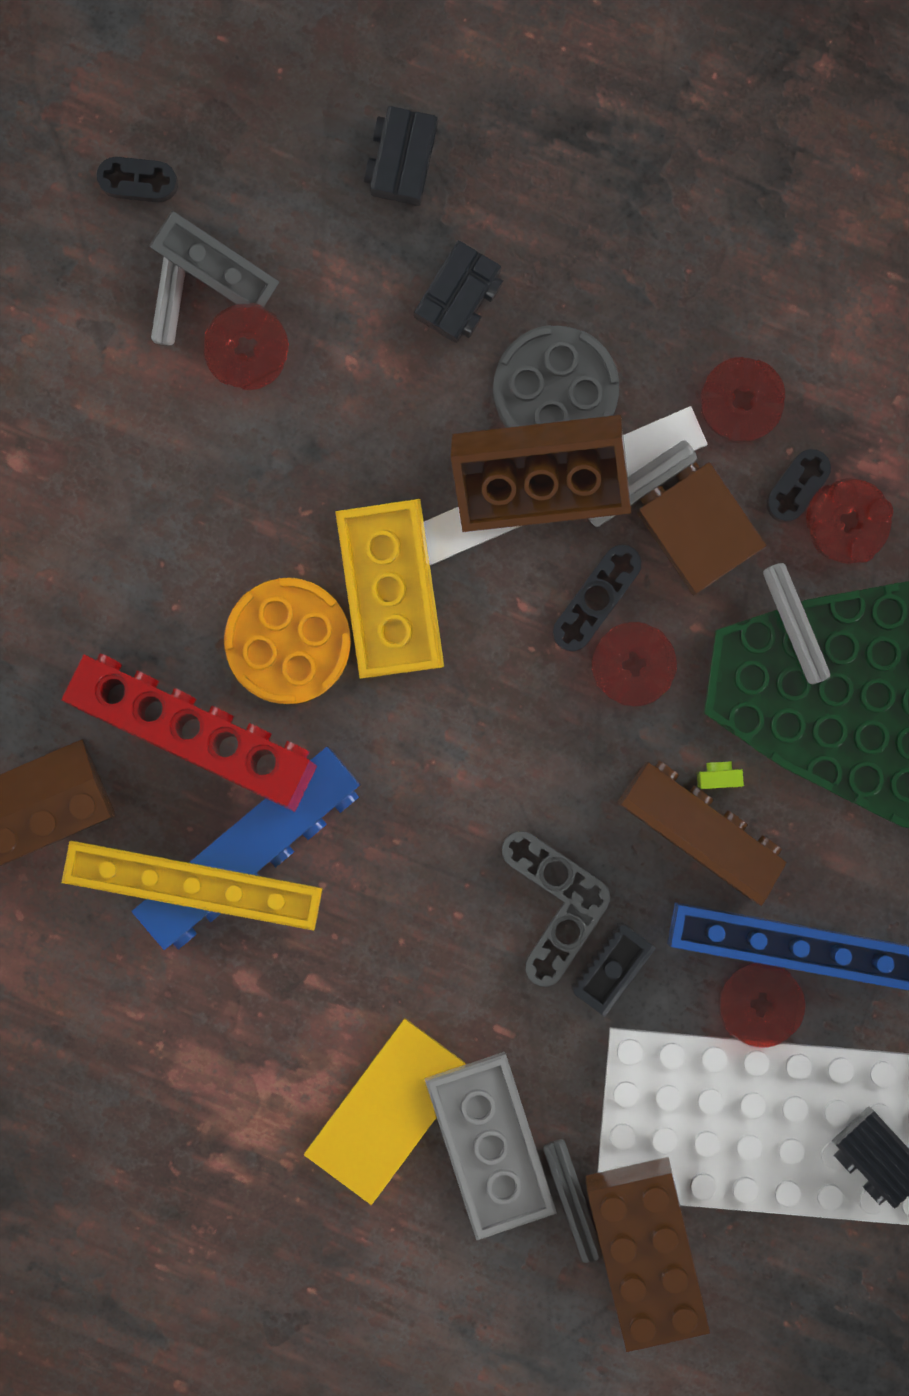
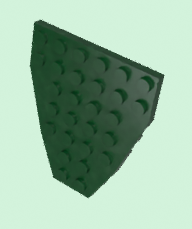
M909 581L801 601L830 671L828 679L816 684L808 683L778 609L715 630L703 714L781 768L900 827L909 828Z

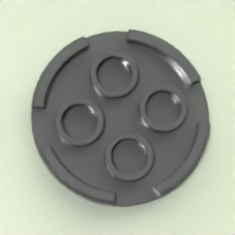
M542 326L518 337L503 353L494 376V403L497 413L506 428L613 416L619 398V376L611 355L592 335L567 326Z

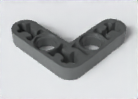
M515 831L509 834L502 844L504 860L512 868L563 901V904L533 947L525 962V971L528 978L538 986L548 987L555 984L562 977L609 905L610 892L600 879L537 837L525 831ZM524 838L529 840L528 849L538 857L541 849L549 852L540 861L536 874H532L527 870L533 865L528 859L521 857L518 861H515L511 858L513 850L509 845L513 840L518 843ZM559 861L567 867L568 876L563 884L551 885L545 881L544 869L548 863ZM576 872L584 876L578 884L588 890L592 889L594 885L600 888L598 896L602 899V902L599 906L590 904L588 908L583 907L581 904L584 898L574 890L570 898L563 894L572 885ZM572 920L578 924L580 934L575 942L564 944L556 938L555 929L561 921ZM549 939L556 948L569 953L564 960L557 954L551 963L555 973L552 976L544 974L539 978L535 975L537 968L533 962L536 958L540 960L546 959L551 949L543 947V945Z

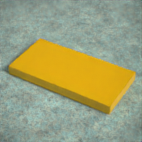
M420 499L335 511L359 678L444 667Z
M404 1018L307 1148L304 1156L372 1206L437 1118L424 1078L466 1065L467 1063L408 1019Z

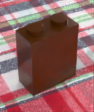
M695 462L676 475L679 483L667 491L662 486H658L640 499L644 506L637 511L638 516L693 596L767 546L710 462L701 468Z

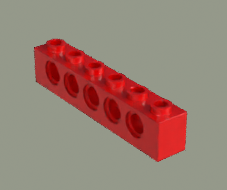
M100 653L97 660L85 654L83 655L61 699L62 701L291 811H296L317 768V765L307 759L310 753L308 750L289 741H286L284 748L270 742L272 734L251 723L248 724L246 730L232 724L233 715L211 705L209 711L206 712L194 706L197 700L195 697L174 688L171 695L159 690L157 686L160 681L140 671H136L134 677L120 671L122 663ZM123 684L125 687L123 699L118 703L110 704L108 700L110 690L116 685ZM161 702L162 713L160 717L148 722L145 718L147 707L151 703ZM192 719H198L200 722L198 734L191 739H184L182 729L185 723ZM228 737H236L238 747L235 753L228 757H221L219 748L222 741ZM267 754L274 755L276 765L272 772L260 775L257 771V763L260 758Z

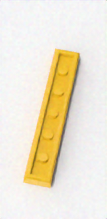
M72 840L69 841L61 882L313 931L316 926L323 889L321 887Z

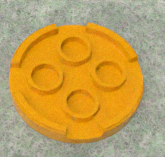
M279 578L254 587L236 603L226 623L224 649L233 674L249 692L273 703L298 704L322 695L340 678L350 655L351 633L342 608L326 590L303 579Z

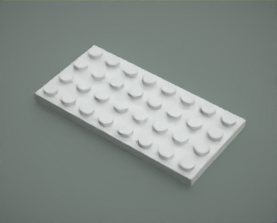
M610 1027L597 1173L669 1157L679 1202L682 1206L909 1225V1196L895 1209L887 1200L879 1205L862 1187L868 1182L858 1169L850 1174L833 1156L839 1148L832 1142L867 1107H870L909 1148V1053Z

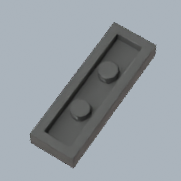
M174 211L170 212L149 245L151 249L254 317H258L279 284L278 280Z

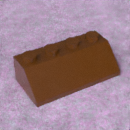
M621 415L452 434L451 462L462 532L631 514Z
M84 739L0 774V866L116 817Z
M660 760L655 766L645 762L616 803L748 899L762 906L787 863L778 856L783 849L763 835H761L758 841L744 832L748 826L746 822L729 810L726 811L724 816L710 807L714 799L694 785L689 791L675 782L679 774Z

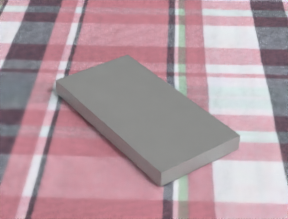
M502 1052L424 1078L476 1240L557 1214L506 1053Z

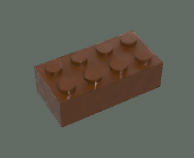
M669 1157L586 1175L587 1193L626 1352L710 1334L705 1305Z

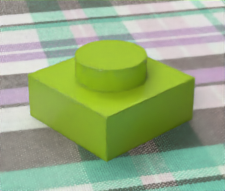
M732 761L706 763L707 771L697 772V786L699 789L744 786L743 769H732Z

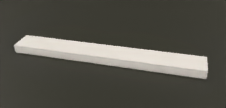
M691 406L624 435L628 477L683 440H686L694 451L708 445ZM459 507L424 521L430 566L521 526L462 532Z

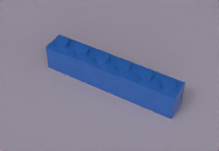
M327 746L311 759L317 765V768L295 812L265 798L189 863L259 876L257 872L269 862L276 868L295 851L290 847V844L301 835L308 841L327 824L322 817L334 807L341 813L356 801L359 796L354 790L361 784L331 748ZM145 899L131 911L163 950H166L172 944L179 950L197 935V932L192 927L201 919L206 917L211 923L222 914Z
M677 902L674 904L667 942L670 947L909 990V945Z

